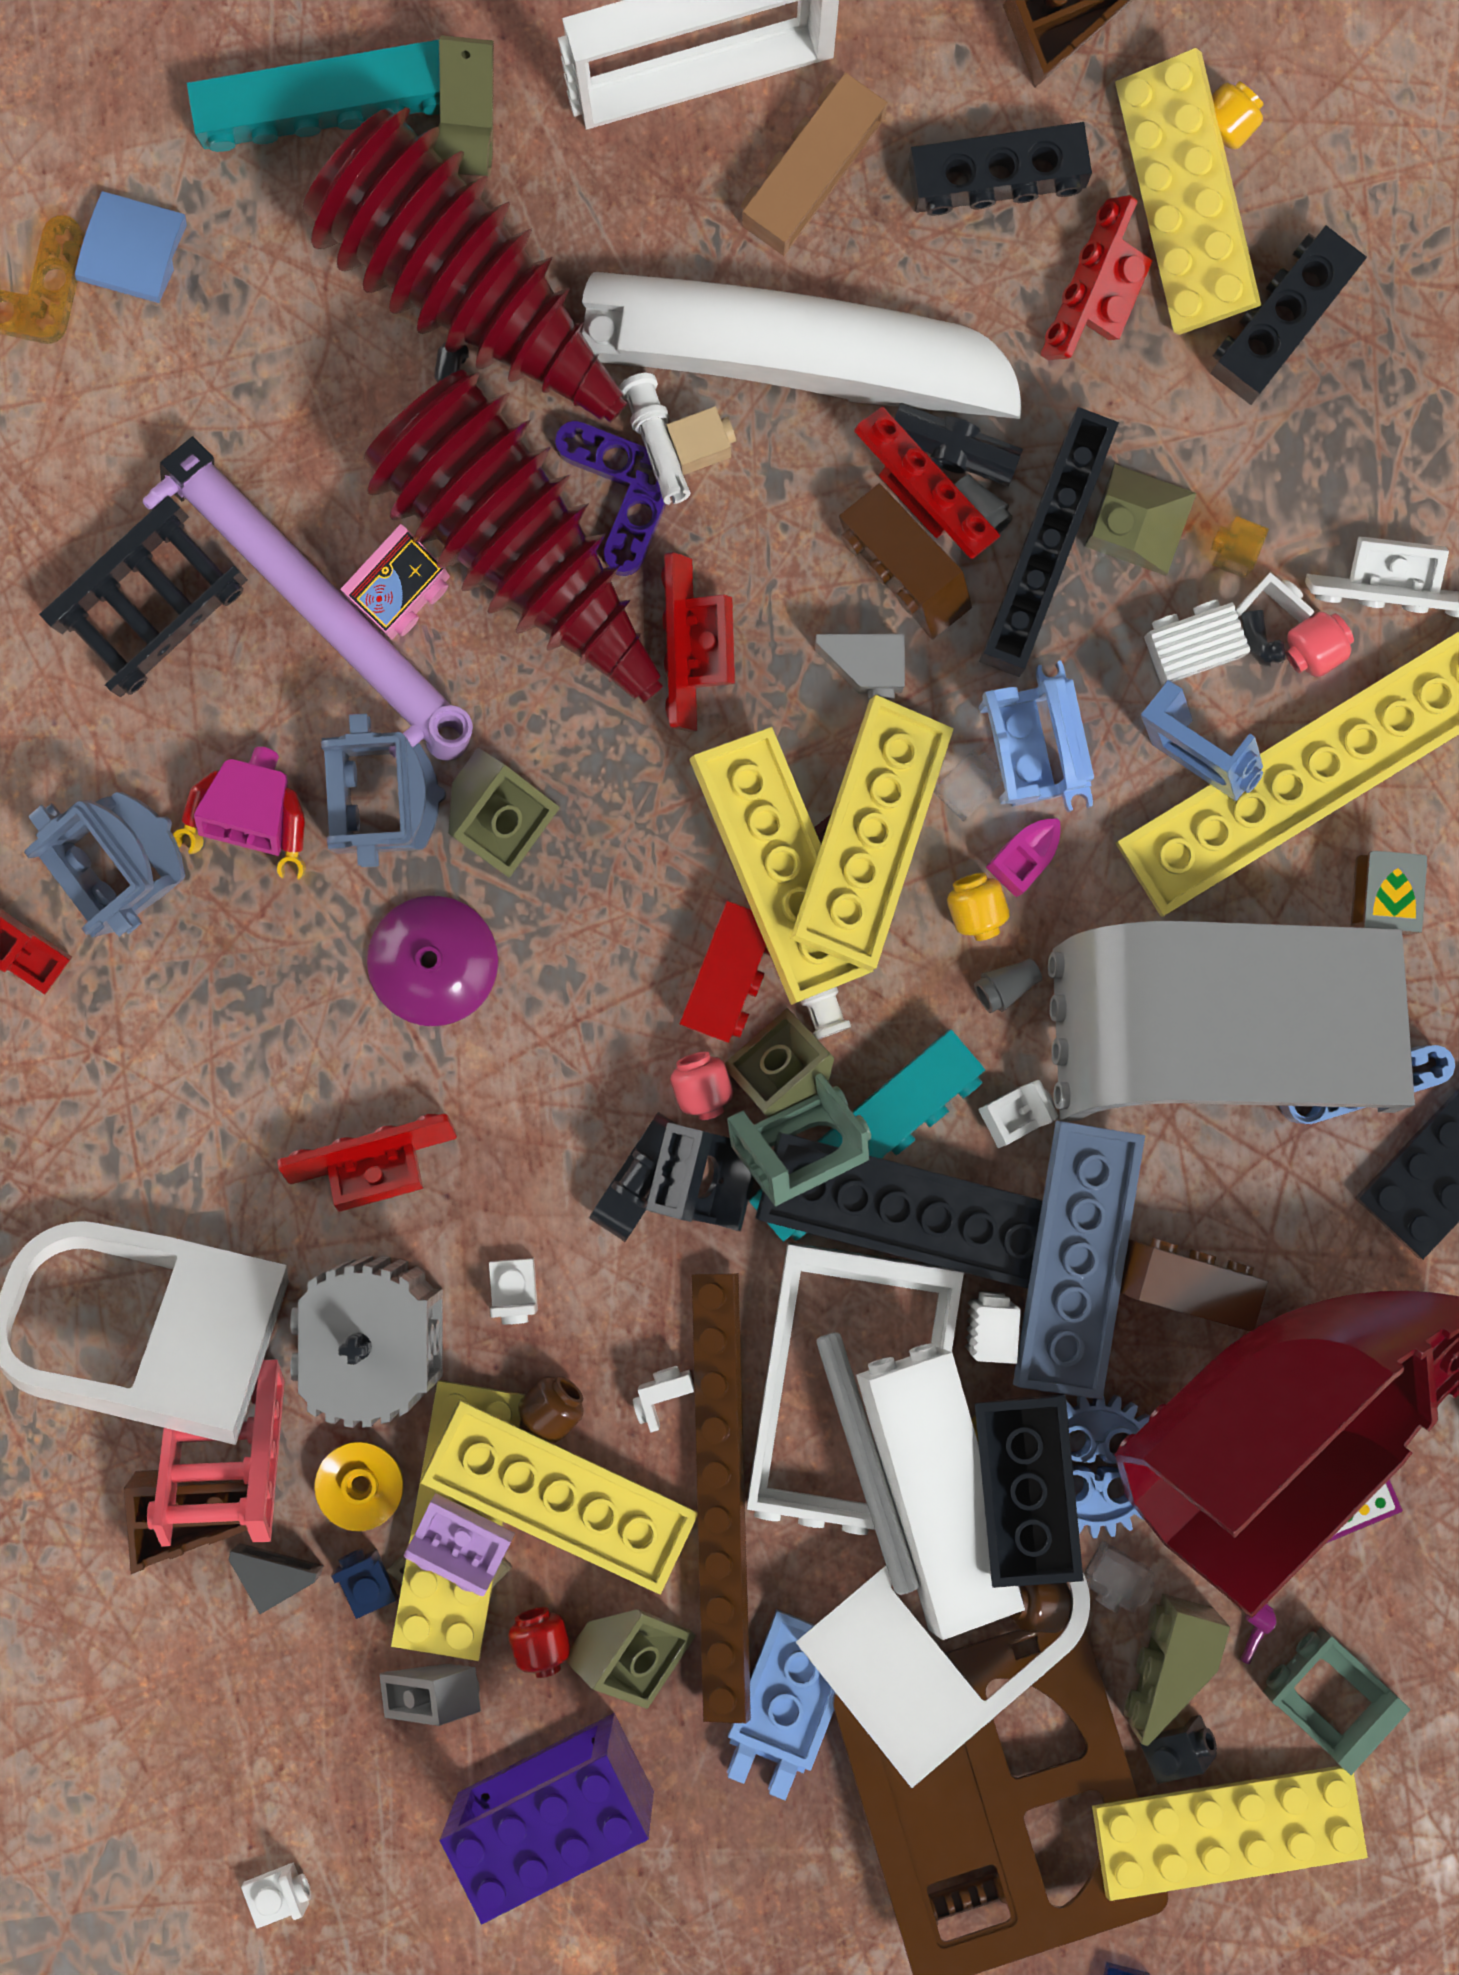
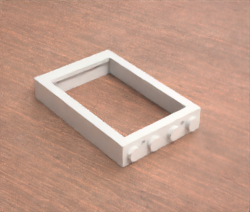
M623 0L562 18L565 36L558 37V43L562 54L561 61L565 72L564 78L568 89L567 95L573 116L582 115L587 130L833 58L839 0ZM798 1L797 17L597 76H590L589 61Z
M787 1242L747 1497V1510L755 1511L754 1516L763 1520L780 1521L781 1515L797 1517L798 1524L807 1527L824 1528L825 1522L841 1524L842 1531L867 1535L868 1529L875 1530L867 1503L767 1488L800 1273L803 1271L938 1293L931 1343L935 1344L936 1347L952 1352L964 1272L937 1265Z

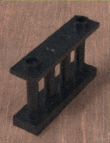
M169 495L39 614L51 628L62 635L67 630L69 632L75 631L115 674L105 686L119 697H122L125 693L131 695L138 691L148 679L146 674L222 604L228 606L242 594L244 590L242 585L248 581L234 565L224 574L183 530L185 527L183 523L189 516ZM163 541L165 543L171 542L211 585L193 603L151 560L153 557L151 552ZM131 571L139 572L179 614L161 633L119 590L121 587L119 582ZM99 600L101 602L107 601L147 644L130 662H127L87 619L89 616L87 611Z

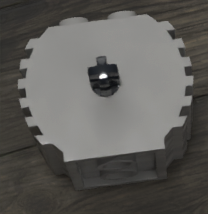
M368 1256L357 1261L356 1259L347 1261L308 1282V1291L298 1300V1308H292L291 1333L292 1335H298V1353L292 1354L290 1365L291 1380L298 1381V1394L307 1402V1412L315 1417L323 1412L325 1413V1422L332 1424L337 1423L340 1419H344V1427L353 1428L360 1421H362V1428L371 1427L380 1418L381 1424L390 1422L398 1413L399 1417L407 1413L443 1376V1289H434L425 1280V1270L418 1266L409 1270L408 1261L401 1259L391 1263V1257L381 1256L373 1260V1256Z

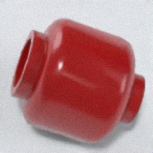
M547 1607L529 1609L515 1617L516 1623L510 1628L508 1634L517 1668L523 1672L535 1673L536 1678H546L558 1673L561 1670L560 1664L567 1660L571 1648L562 1616L555 1612H550Z

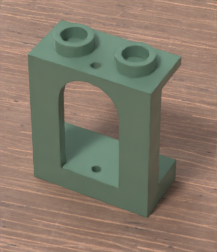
M822 1073L815 1076L817 1095L755 1125L744 1111L727 1118L731 1147L774 1206L790 1200L869 1160L868 1140L871 1139V1132L866 1121L861 1115L855 1116L851 1112L841 1089L838 1086L832 1087ZM815 1126H829L835 1128L841 1134L843 1142L839 1149L789 1175L788 1170L771 1148L775 1145L778 1131L795 1136Z
M1321 1626L1316 1633L1314 1631L1309 1632L1301 1639L1296 1647L1297 1654L1286 1666L1281 1664L1271 1672L1266 1680L1268 1686L1262 1692L1276 1707L1278 1706L1327 1751L1345 1771L1352 1775L1411 1709ZM1320 1659H1323L1335 1668L1371 1702L1343 1735L1302 1699L1294 1689Z

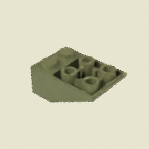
M1162 1594L1160 1605H1153L1148 1620V1630L1152 1631L1148 1648H1141L1136 1664V1672L1140 1674L1136 1691L1132 1689L1129 1691L1124 1708V1715L1128 1717V1723L1141 1744L1148 1746L1219 1671L1230 1626L1212 1607L1167 1594Z

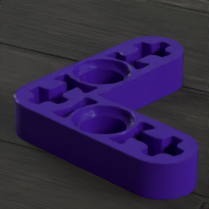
M567 422L556 433L555 442L560 457L571 465L628 487L605 544L604 557L608 567L618 566L617 557L612 552L614 549L622 550L627 540L626 534L619 533L621 528H624L632 535L644 536L642 542L634 537L630 550L635 559L633 561L626 560L623 566L620 565L615 573L619 576L632 575L643 564L666 506L658 481L655 485L649 484V475L639 470H636V478L629 477L634 470L637 455L643 457L640 460L641 467L653 470L647 449L583 422ZM576 433L582 434L583 443L595 448L596 440L602 441L597 448L596 461H589L592 457L591 451L578 447L574 453L569 452L568 443L564 441L566 437L573 439ZM611 448H621L627 453L628 462L622 469L611 470L603 463L605 453ZM635 504H645L652 510V519L644 526H635L627 518L629 509Z

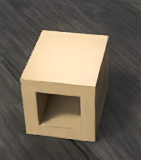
M716 406L666 424L683 475L731 458L730 444L736 442V437L728 416L720 419Z

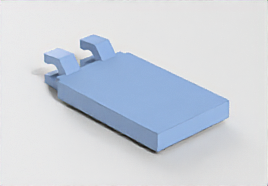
M776 1609L750 1676L751 1720L746 1724L732 1723L728 1733V1738L731 1739L729 1744L737 1747L727 1769V1777L744 1784L755 1755L762 1756L777 1763L768 1785L769 1794L786 1801L796 1772L804 1773L805 1769L811 1771L834 1712L832 1702L835 1691L796 1643L815 1624Z

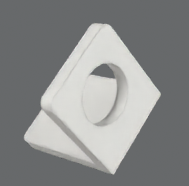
M1271 572L1259 582L1235 610L1239 617L1258 595L1264 591L1300 623L1314 613V610L1302 600V592L1288 580H1282L1281 582Z

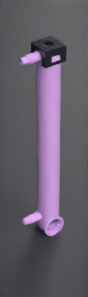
M194 436L160 462L161 482L143 498V504L146 508L153 510L168 495L170 497L175 495L181 502L187 499L411 725L403 734L412 747L424 739L430 753L438 759L450 761L464 754L473 729L472 720L468 713L460 707L452 706L214 466V457ZM447 726L457 730L460 737L455 740L445 739L439 734L438 729ZM390 746L389 753L394 758H396V746Z

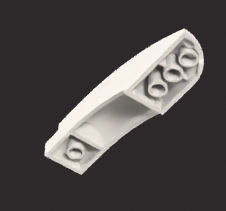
M593 272L586 283L582 303L586 307L582 334L593 352L599 354L598 359L601 363L669 369L749 380L848 399L849 402L897 407L902 403L917 409L1020 419V390L1010 362L990 339L971 328L959 324L840 300L701 281Z

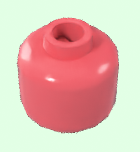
M1320 611L1314 613L1288 632L1287 641L1290 649L1285 651V655L1290 665L1298 673L1305 670L1314 677H1321L1350 657V644L1354 642V637L1346 622L1338 614L1329 615Z
M698 1052L680 1059L676 1063L677 1069L673 1071L670 1078L680 1110L687 1115H698L700 1120H708L721 1115L724 1112L723 1106L732 1099L734 1093L725 1063L718 1057H711L709 1052Z

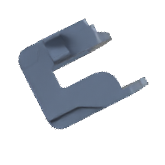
M367 713L349 715L350 734L340 737L321 738V749L324 750L329 824L327 845L328 849L336 854L357 853L358 866L376 867L379 866V852L423 850L426 848L436 826L439 803L445 799L446 792L438 786L437 776L432 763L419 743L412 747L406 736L401 732H371V718ZM396 746L401 832L353 835V831L360 830V814L358 805H352L351 787H357V767L355 761H349V757L390 754L389 747Z
M116 792L112 796L102 798L96 802L92 800L78 801L62 814L52 803L46 808L40 805L29 815L30 820L39 832L36 834L38 839L24 853L28 858L39 857L87 920L82 930L86 935L90 934L92 938L113 932L119 937L125 932L130 934L142 924L137 915L165 896L185 878L182 856L177 842L170 831L172 826L171 820L168 817H160L141 800L124 792ZM89 832L92 833L130 884L118 897L114 890L107 883L101 881L90 867L91 861L87 854L75 846ZM150 863L161 876L156 881H153Z

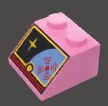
M402 524L394 530L340 589L353 606L391 640L397 634L400 636L406 635L414 627L419 619L416 615L417 612L427 602L434 604L441 598L449 586L446 581L450 578L446 568H438V560L420 542L413 543L414 536Z

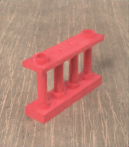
M277 1359L263 1360L251 1397L252 1404H255L254 1417H248L247 1421L243 1422L238 1440H247L249 1444H252L251 1457H244L242 1462L180 1464L182 1442L217 1440L167 1428L163 1429L155 1501L149 1502L147 1508L148 1528L150 1530L154 1529L161 1547L171 1546L173 1524L240 1521L241 1526L246 1525L252 1542H271L285 1383ZM243 1480L244 1484H248L247 1497L240 1498V1501L237 1503L175 1505L178 1483Z

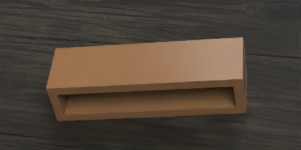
M846 72L837 84L831 81L825 87L817 101V104L820 106L811 119L805 116L793 132L792 139L794 142L786 153L779 151L766 170V174L769 175L760 188L753 186L742 201L740 207L743 209L742 227L783 256L789 251L886 118L888 102Z

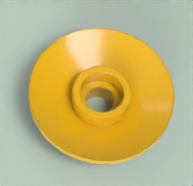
M351 1442L334 1449L322 1461L315 1478V1497L322 1513L335 1525L350 1531H366L385 1523L397 1510L403 1495V1477L396 1460L385 1449L368 1442ZM358 1476L365 1477L369 1482L368 1490H357L354 1486V1479Z

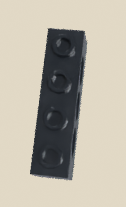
M1084 122L911 147L908 160L915 212L927 211V214L930 216L944 215L951 212L954 207L970 205V208L975 210L985 209L995 205L996 201L1013 199L1014 203H1027L1036 200L1039 195L1056 193L1058 197L1073 196L1087 187L1092 175ZM1037 159L1047 160L1053 166V170L1050 172H1040L1033 166L1032 162ZM1001 165L1007 168L1011 175L1007 178L999 179L994 177L989 169L993 166ZM950 172H961L966 176L968 182L962 185H955L947 179L946 175Z
M1325 225L1316 238L1308 233L1292 254L1298 259L1292 269L1287 271L1282 267L1266 287L1272 293L1263 305L1248 310L1239 321L1245 327L1236 340L1228 335L1213 354L1218 363L1210 374L1250 405L1253 404L1367 258V256L1327 225ZM1302 273H1314L1320 280V286L1312 287L1304 281ZM1275 307H1288L1294 315V320H1282L1277 315ZM1252 339L1262 341L1267 347V354H1255L1250 349L1248 341Z

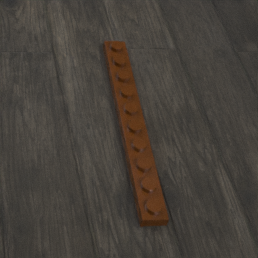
M739 1273L692 1274L703 1722L746 1724L751 1720Z

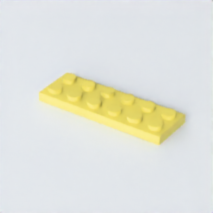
M1194 48L1115 81L1174 333L1181 335L1261 306L1221 132L1216 119L1202 52Z
M874 695L869 700L790 939L868 971L877 968L954 728L878 695Z
M773 728L764 729L693 755L689 759L790 1004L793 1005L873 972V970L868 971L790 939L821 843Z
M439 1380L436 1387L421 1477L459 1399L520 1428L521 1418L518 1406L525 1394ZM420 1483L409 1544L435 1493L502 1527L503 1521ZM406 1559L391 1647L479 1661L493 1580L485 1595L479 1596L473 1592L462 1590L446 1578L432 1571H425L414 1562Z
M460 1399L420 1479V1483L660 1595L698 1516V1512L558 1445L541 1439Z
M1341 1766L1092 1805L1105 1896L1110 1901L1368 1858L1354 1773L1350 1775Z

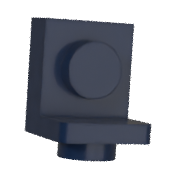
M361 1548L338 1559L340 1566L335 1569L331 1577L334 1584L340 1583L356 1619L391 1604L398 1599L396 1590L377 1549L364 1554Z

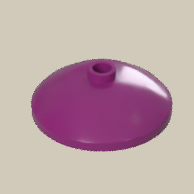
M443 896L417 897L403 902L391 910L375 929L370 940L367 955L370 982L380 1001L396 1016L410 1023L423 1026L452 1024L475 1012L492 991L499 965L496 941L484 919L464 903ZM429 951L434 952L437 956V963L432 968H426L422 964V956Z

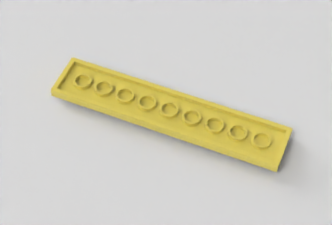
M1459 632L1262 752L1260 757L1263 764L1261 769L1263 775L1259 783L1251 792L1246 793L1244 791L1237 801L1210 784L1117 841L1115 844L1161 917L1167 915L1459 735Z

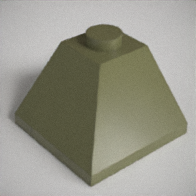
M1114 464L1085 547L1166 576L1196 493Z
M477 748L452 782L448 834L510 878L560 807L505 764Z
M786 1008L725 1062L728 1073L769 1118L817 1095L815 1076L822 1073L829 1082L834 1057L802 1022Z
M636 1609L588 1622L582 1632L576 1637L565 1662L591 1689L648 1709L696 1635L689 1629Z

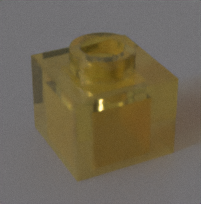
M1238 516L1227 527L1221 525L1211 546V550L1217 552L1212 566L1245 578L1254 569L1269 529Z

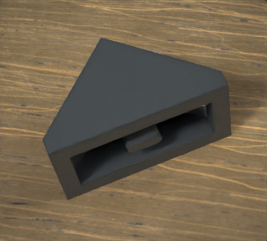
M241 1543L231 1550L229 1556L230 1564L259 1614L264 1613L315 1583L322 1574L324 1567L321 1564Z

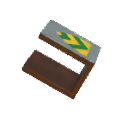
M1371 851L1368 855L1357 856L1355 859L1350 927L1402 929V935L1422 933L1427 856L1385 851Z

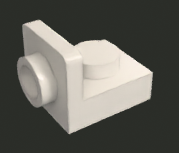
M534 1258L490 1261L491 1318L501 1317L502 1324L528 1322V1315H533L538 1311Z
M294 1862L244 1881L241 1886L257 1929L288 1916H292L293 1920L303 1917L309 1905V1900H311L309 1883L304 1874L298 1875Z

